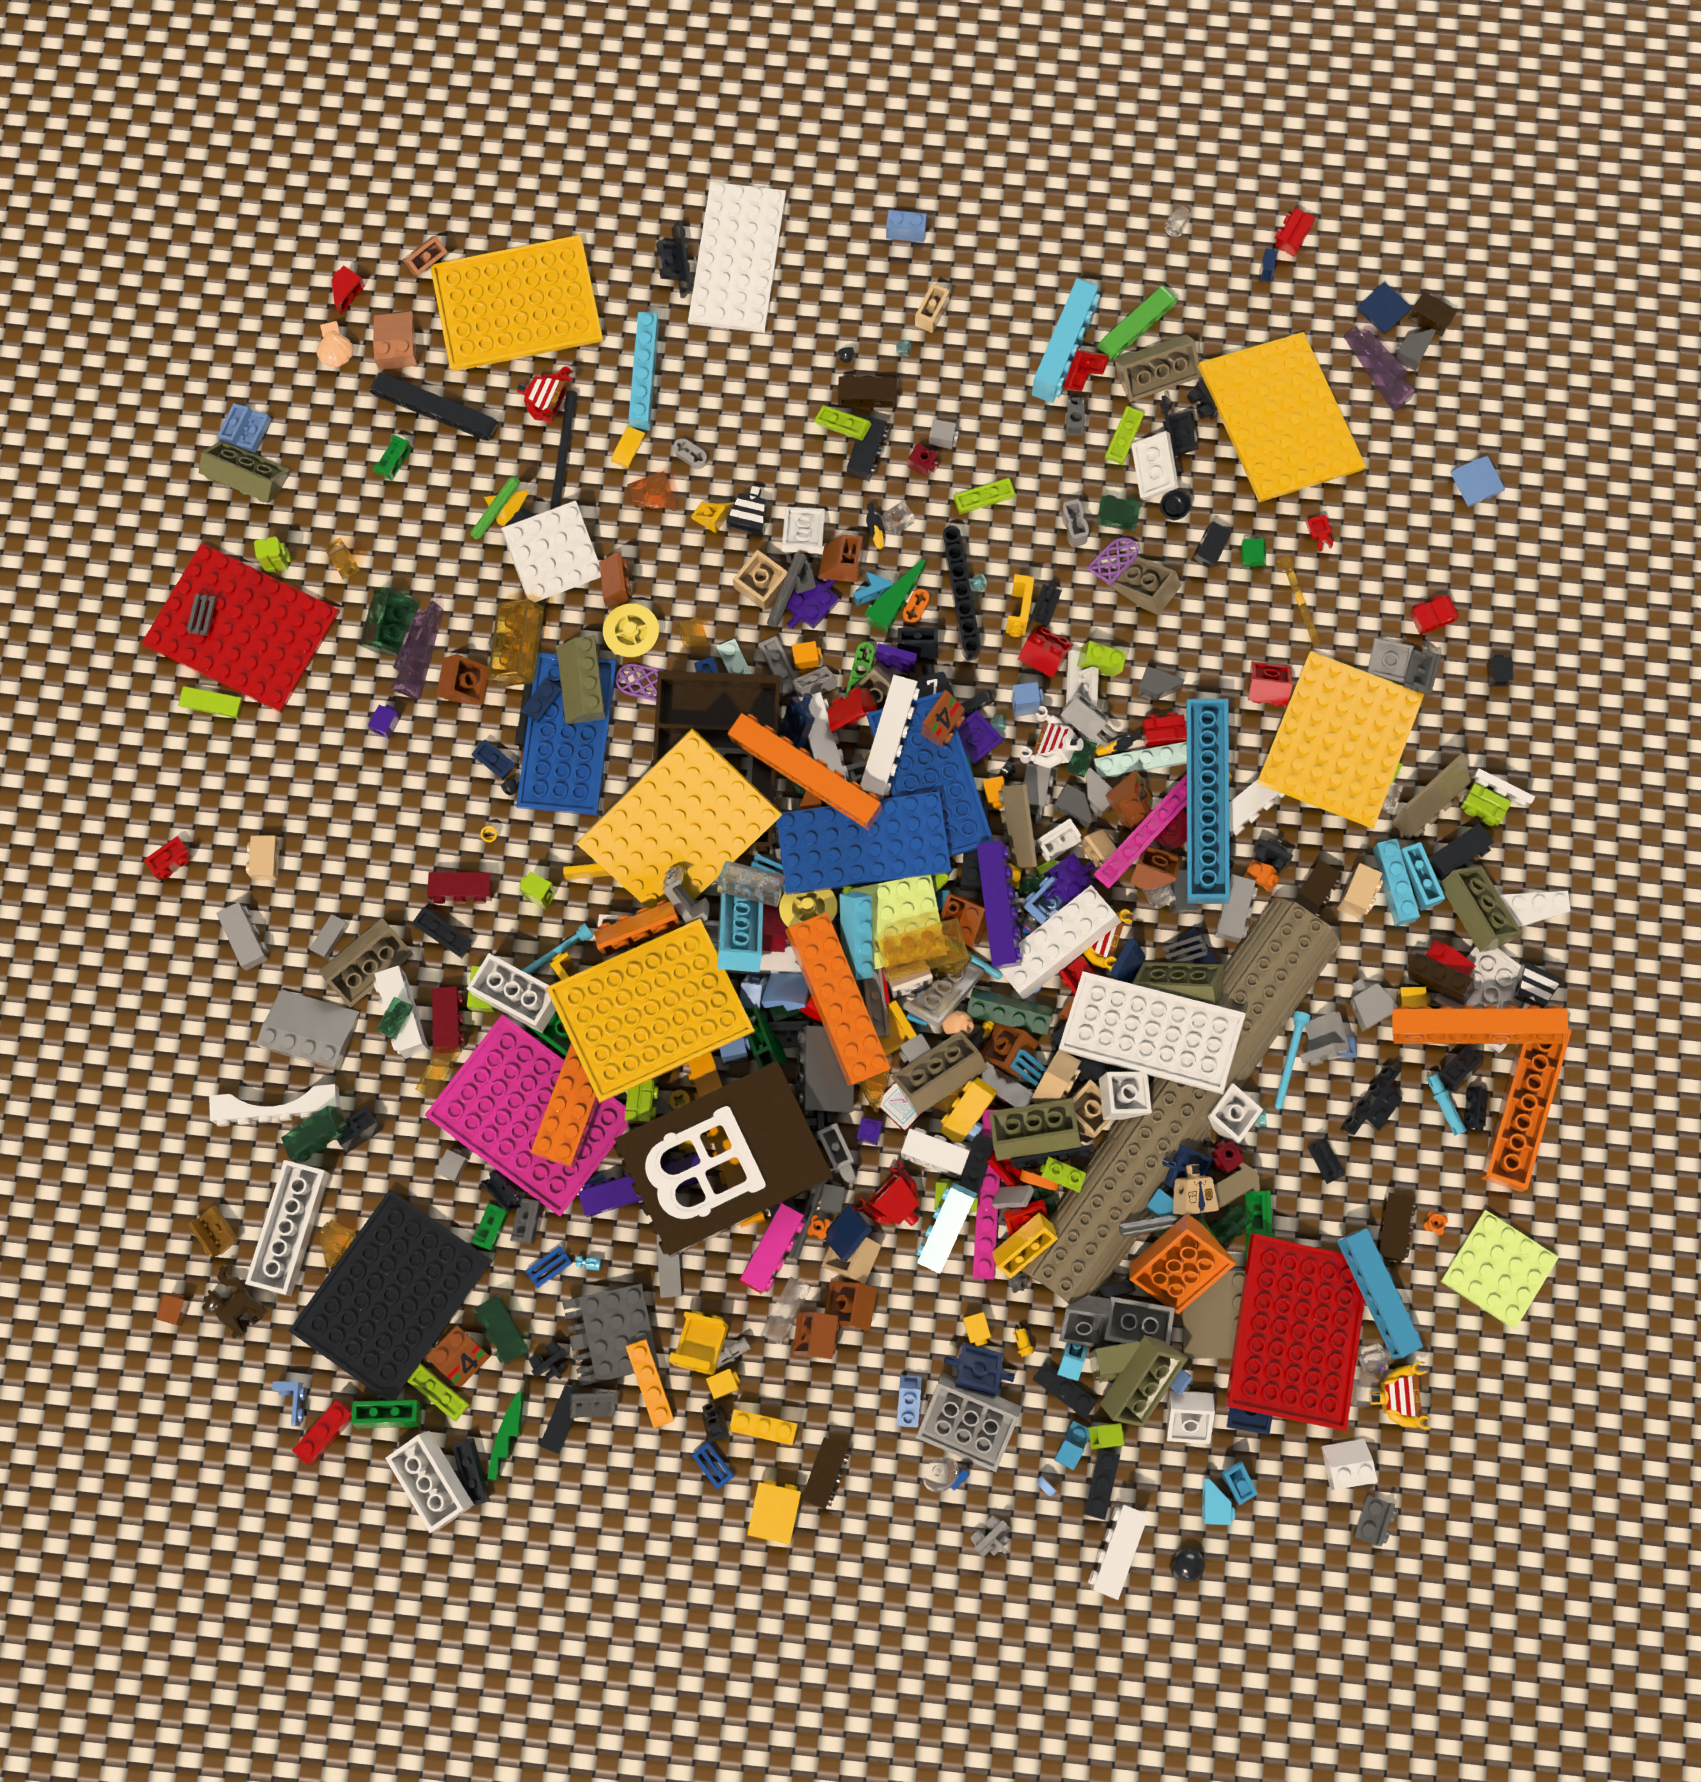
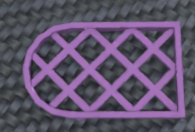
M1129 538L1115 539L1087 567V570L1109 585H1112L1138 556L1137 544ZM1119 542H1126V545L1119 546ZM1135 547L1136 550L1135 552L1129 553V548ZM1126 548L1127 553L1119 554V549ZM1117 550V555L1110 556V551ZM1127 556L1126 562H1120V557ZM1117 558L1118 563L1110 564V559ZM1108 559L1107 565H1101L1100 560ZM1118 566V571L1111 572V567ZM1108 567V573L1101 574V568Z
M627 664L617 672L616 684L622 693L656 702V698L651 696L657 694V690L653 686V684L657 683V679L651 682L648 676L655 673L657 677V672L663 670L639 664ZM629 668L630 673L624 676L622 671ZM644 669H645V670H649V671H651V672H649L648 674H646L645 671H644ZM641 670L644 676L638 679L634 673ZM633 675L635 681L629 684L626 678ZM646 678L649 684L642 687L639 681ZM622 680H624L627 684L623 688H621L618 683ZM638 683L640 689L634 692L631 686ZM651 686L654 692L647 695L644 689ZM642 691L645 696L639 695L637 693Z

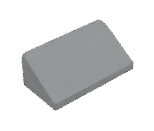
M826 666L791 680L799 697H803L805 693L815 694L821 692L823 694L835 689L837 686L836 676Z
M331 914L310 947V950L328 959L349 924Z

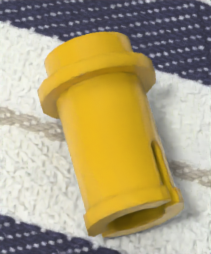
M1026 1328L1013 1332L1019 1348L1018 1354H1021V1357L1033 1354L1034 1346H1031Z

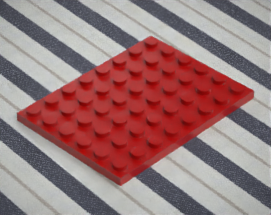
M201 543L141 644L282 713L340 611L313 596ZM195 594L207 595L208 597L215 596L217 598L208 636L187 632ZM200 601V605H199V609H198V613H197V618H196V622H195L194 629H195V627H196V623H197V619H198V615H199V610H200V606H201V602H202V601ZM207 602V604H206V608H205V612H204L205 614H204V618H203V620H202V625H201V629H200V630H203V627H204V623H205V619H206V615H207V611H208L209 602Z
M1250 1234L1225 1401L1226 1407L1347 1431L1365 1300L1342 1253L1263 1235Z

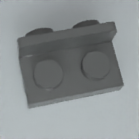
M1366 1495L1353 1537L1382 1547L1383 1543L1386 1544L1390 1535V1531H1388L1389 1523L1393 1522L1396 1516L1395 1504Z

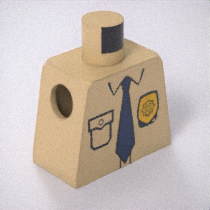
M1199 1164L1186 1165L1187 1177L1175 1180L1173 1214L1185 1215L1187 1213L1191 1215L1218 1211L1219 1207L1213 1179L1209 1176H1200Z

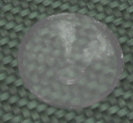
M1356 1369L1351 1404L1358 1408H1367L1372 1406L1369 1401V1392L1381 1391L1380 1381L1371 1371Z
M940 1457L933 1460L924 1472L923 1480L926 1488L932 1492H943L949 1489L958 1478L959 1466L950 1457Z

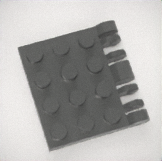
M642 1283L562 1301L564 1310L581 1307L580 1310L565 1313V1318L583 1316V1323L567 1326L568 1331L585 1328L586 1331L569 1336L572 1351L588 1347L590 1350L589 1352L573 1356L574 1360L577 1361L589 1357L592 1360V1365L581 1366L576 1369L577 1374L594 1370L592 1374L578 1377L579 1386L635 1374L626 1345L646 1338L657 1369L660 1368Z

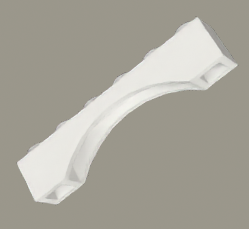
M335 1084L314 1086L298 1099L273 1107L251 1105L231 1094L209 1096L210 1121L220 1127L229 1126L230 1122H238L240 1125L250 1124L251 1120H259L260 1123L271 1122L273 1118L288 1121L292 1120L294 1116H300L301 1119L313 1118V1115L321 1114L322 1117L334 1116V1113L340 1112L339 1087Z

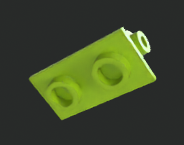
M1048 1157L1046 1164H1042L1040 1167L1041 1177L1080 1193L1086 1176L1085 1172L1051 1157Z

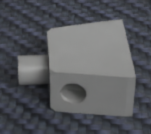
M1361 978L1351 984L1358 995L1350 1000V1004L1362 1032L1391 1016L1392 1009H1397L1398 1005L1378 983L1368 988Z

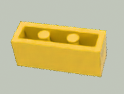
M979 1077L973 1082L971 1080L968 1081L963 1088L965 1092L963 1097H957L951 1106L954 1108L952 1113H947L940 1122L943 1126L939 1131L953 1142L962 1144L965 1141L968 1133L998 1093L997 1090Z
M1038 1213L992 1251L996 1266L1011 1279L1058 1240L1053 1224L1041 1213Z
M734 1409L729 1431L793 1446L798 1424Z

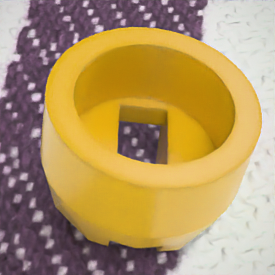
M486 826L481 830V838L485 842L496 840L498 833L494 827ZM490 832H494V833H495L494 836H488V837H485V834H484V833H490Z

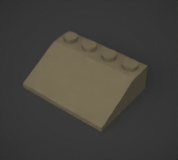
M1461 753L1412 798L1392 821V824L1408 840L1413 836L1418 838L1425 831L1423 827L1427 823L1432 825L1440 817L1438 813L1442 809L1446 812L1454 804L1452 800L1456 796L1461 798L1468 791L1466 787L1471 781L1465 755Z
M1228 1271L1182 1311L1183 1355L1188 1359H1232L1245 1271Z

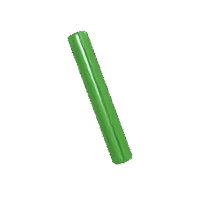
M517 477L509 478L471 530L470 534L475 539L482 537L518 488L520 480Z

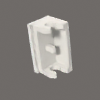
M1068 819L1037 839L1035 846L1046 862L1079 844L1082 841L1080 838L1081 834L1073 824V821Z

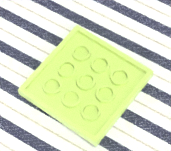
M931 875L904 878L849 889V893L861 892L871 895L873 970L947 955Z
M1484 1210L1440 1282L1512 1329H1516L1559 1257L1487 1210Z

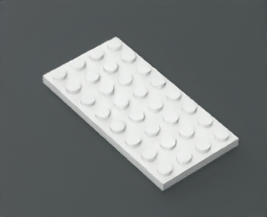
M710 182L688 318L689 324L765 333L786 190Z
M1082 972L1059 1050L1223 1094L1246 1013Z

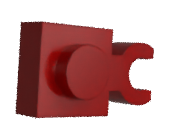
M1326 514L1307 519L1306 525L1311 539H1318V551L1321 552L1323 550L1322 543H1327L1329 549H1332L1333 540L1328 537L1332 531Z

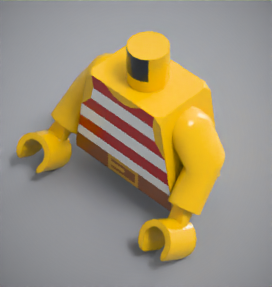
M1124 909L1116 913L1121 922L1123 921L1126 924L1132 923V920L1126 919L1127 915L1133 914L1131 911ZM1119 923L1083 952L1092 965L1112 970V964L1117 961L1114 958L1123 923Z
M1420 1361L1414 1363V1365L1397 1367L1386 1375L1385 1382L1380 1383V1391L1369 1392L1370 1404H1382V1412L1388 1414L1390 1420L1402 1427H1420L1430 1430L1431 1427H1424L1423 1425L1424 1420L1432 1419L1422 1416L1418 1375L1427 1373V1371L1421 1372L1418 1369L1419 1364H1424L1425 1362Z

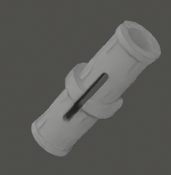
M745 1337L731 1346L723 1348L724 1350L721 1351L716 1370L730 1361L734 1362L736 1357L751 1349Z

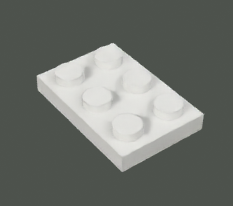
M1164 431L1131 444L1140 499L1147 500L1179 488L1169 432Z
M785 507L782 552L822 554L825 509Z
M1481 769L1474 770L1471 778L1475 779V783L1483 787L1489 786L1493 788V792L1503 797H1506V795L1511 797V801L1521 807L1532 804L1535 796Z

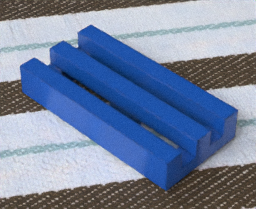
M559 1246L525 1271L538 1289L573 1263L562 1247ZM557 1254H561V1256H559L557 1259H555L546 1267H544L539 1272L533 1275V1271L538 1269L540 1266L545 1264L547 1261L552 1259ZM565 1259L566 1263L538 1282V1277Z
M709 1441L691 1455L717 1490L735 1477ZM708 1448L728 1474L726 1478L705 1452V1449ZM700 1453L721 1479L720 1483L715 1480L698 1457Z

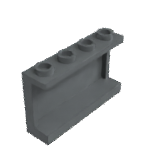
M822 1026L802 1027L801 1031L798 1032L800 1052L797 1055V1062L800 1064V1073L797 1075V1084L800 1087L796 1099L801 1111H826L844 1114L853 1112L854 1084L847 1085L825 1028Z

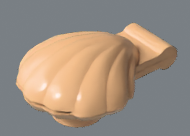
M334 321L320 325L323 335L317 350V356L320 361L329 367H339L347 363L353 355L354 348L350 340L340 334L338 322Z

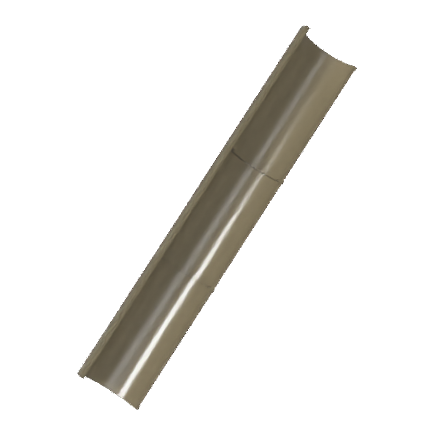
M1272 898L1224 966L1222 996L1217 1006L1246 1013L1224 1092L1231 1083H1234L1241 1090L1340 947V940L1334 931L1329 928L1330 925L1296 902L1292 903L1286 899ZM1148 1075L1152 1113L1115 1121L1081 1170L1086 1173L1080 1193L1068 1188L1048 1217V1220L1054 1226L1058 1240L1022 1268L1021 1271L1052 1290L1068 1304L1088 1295L1097 1297L1099 1295L1098 1289L1106 1285L1140 1235L1122 1236L1119 1232V1225L1148 1220L1153 1217L1147 1207L1150 1200L1158 1189H1161L1167 1195L1172 1187L1163 1184L1170 1170L1169 1167L1162 1164V1161L1167 1162L1163 1159L1168 1157L1174 1160L1180 1145L1198 1152L1213 1130L1208 1115L1223 1094Z

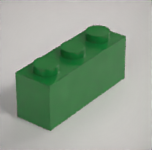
M418 1400L352 1402L351 1424L357 1429L421 1427L422 1405Z

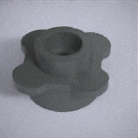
M1018 1272L1011 1279L1009 1278V1287L1012 1288L1013 1293L1025 1290L1028 1284V1275L1024 1272Z

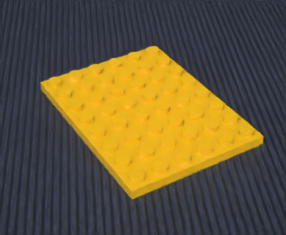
M581 235L432 264L430 266L451 372L603 341Z
M1304 332L1206 360L1198 364L1199 371L1216 404L1217 411L1258 502L1360 472L1366 468Z
M1310 651L1257 784L1373 829L1424 694Z
M692 728L577 841V845L650 910L657 907L656 904L660 901L668 900L670 902L662 890L665 873L669 869L683 866L684 874L681 885L693 901L782 816V812Z
M701 919L546 987L599 1103L754 1032L752 1024L724 969H717L718 954Z

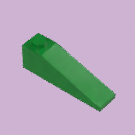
M922 559L876 599L873 605H869L865 613L867 624L887 634L889 633L926 568L925 560Z

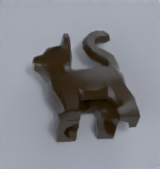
M223 1265L217 1272V1279L225 1286H236L237 1291L226 1303H223L221 1296L215 1290H208L209 1295L204 1299L202 1310L205 1313H214L220 1322L233 1330L231 1336L236 1340L246 1333L245 1327L239 1319L241 1316L247 1313L250 1316L249 1321L255 1325L262 1319L261 1316L268 1311L259 1300L252 1296L241 1279L238 1277H226V1272L230 1267L229 1265Z

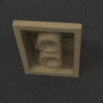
M1127 556L1121 562H1126ZM1138 556L1112 585L1106 583L1141 608L1157 615L1161 614L1181 587L1176 571Z

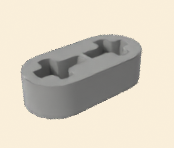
M681 438L675 441L673 448L678 458L695 469H702L706 466L707 455L702 449L687 439ZM679 446H680V447L686 446V450H687L688 452H686L685 450H681V452H680V451H679ZM694 456L697 458L701 456L702 461L698 460L697 462H695Z

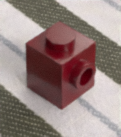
M917 443L908 458L907 467L929 477L930 473H934L938 468V454Z

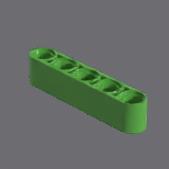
M1161 286L1099 342L1097 348L1103 354L1108 355L1109 360L1113 361L1171 310L1177 303L1178 298L1165 286Z

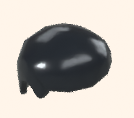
M1180 489L1167 492L1159 504L1160 511L1164 517L1173 521L1185 517L1192 506L1189 495Z
M1184 1548L1172 1555L1169 1567L1171 1574L1177 1581L1190 1583L1203 1575L1205 1562L1198 1550Z

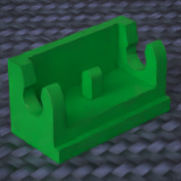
M392 435L391 443L378 464H374L373 471L393 481L412 450L409 441Z
M1249 1191V1193H1245L1246 1235L1255 1232L1272 1233L1271 1191H1258L1256 1193Z
M488 1203L471 1243L493 1252L510 1212H506L503 1208Z

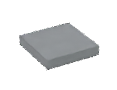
M1374 638L1367 672L1403 685L1411 651H1413L1414 646Z

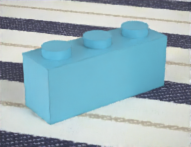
M1421 842L1401 849L1411 888L1420 910L1423 911L1441 904L1445 897Z

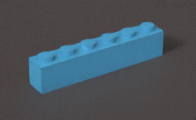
M1365 1228L1337 1240L1392 1359L1403 1358L1422 1348L1421 1337L1414 1329L1411 1316L1406 1311L1402 1303V1297L1393 1284V1278L1383 1263V1256L1374 1244L1373 1235Z

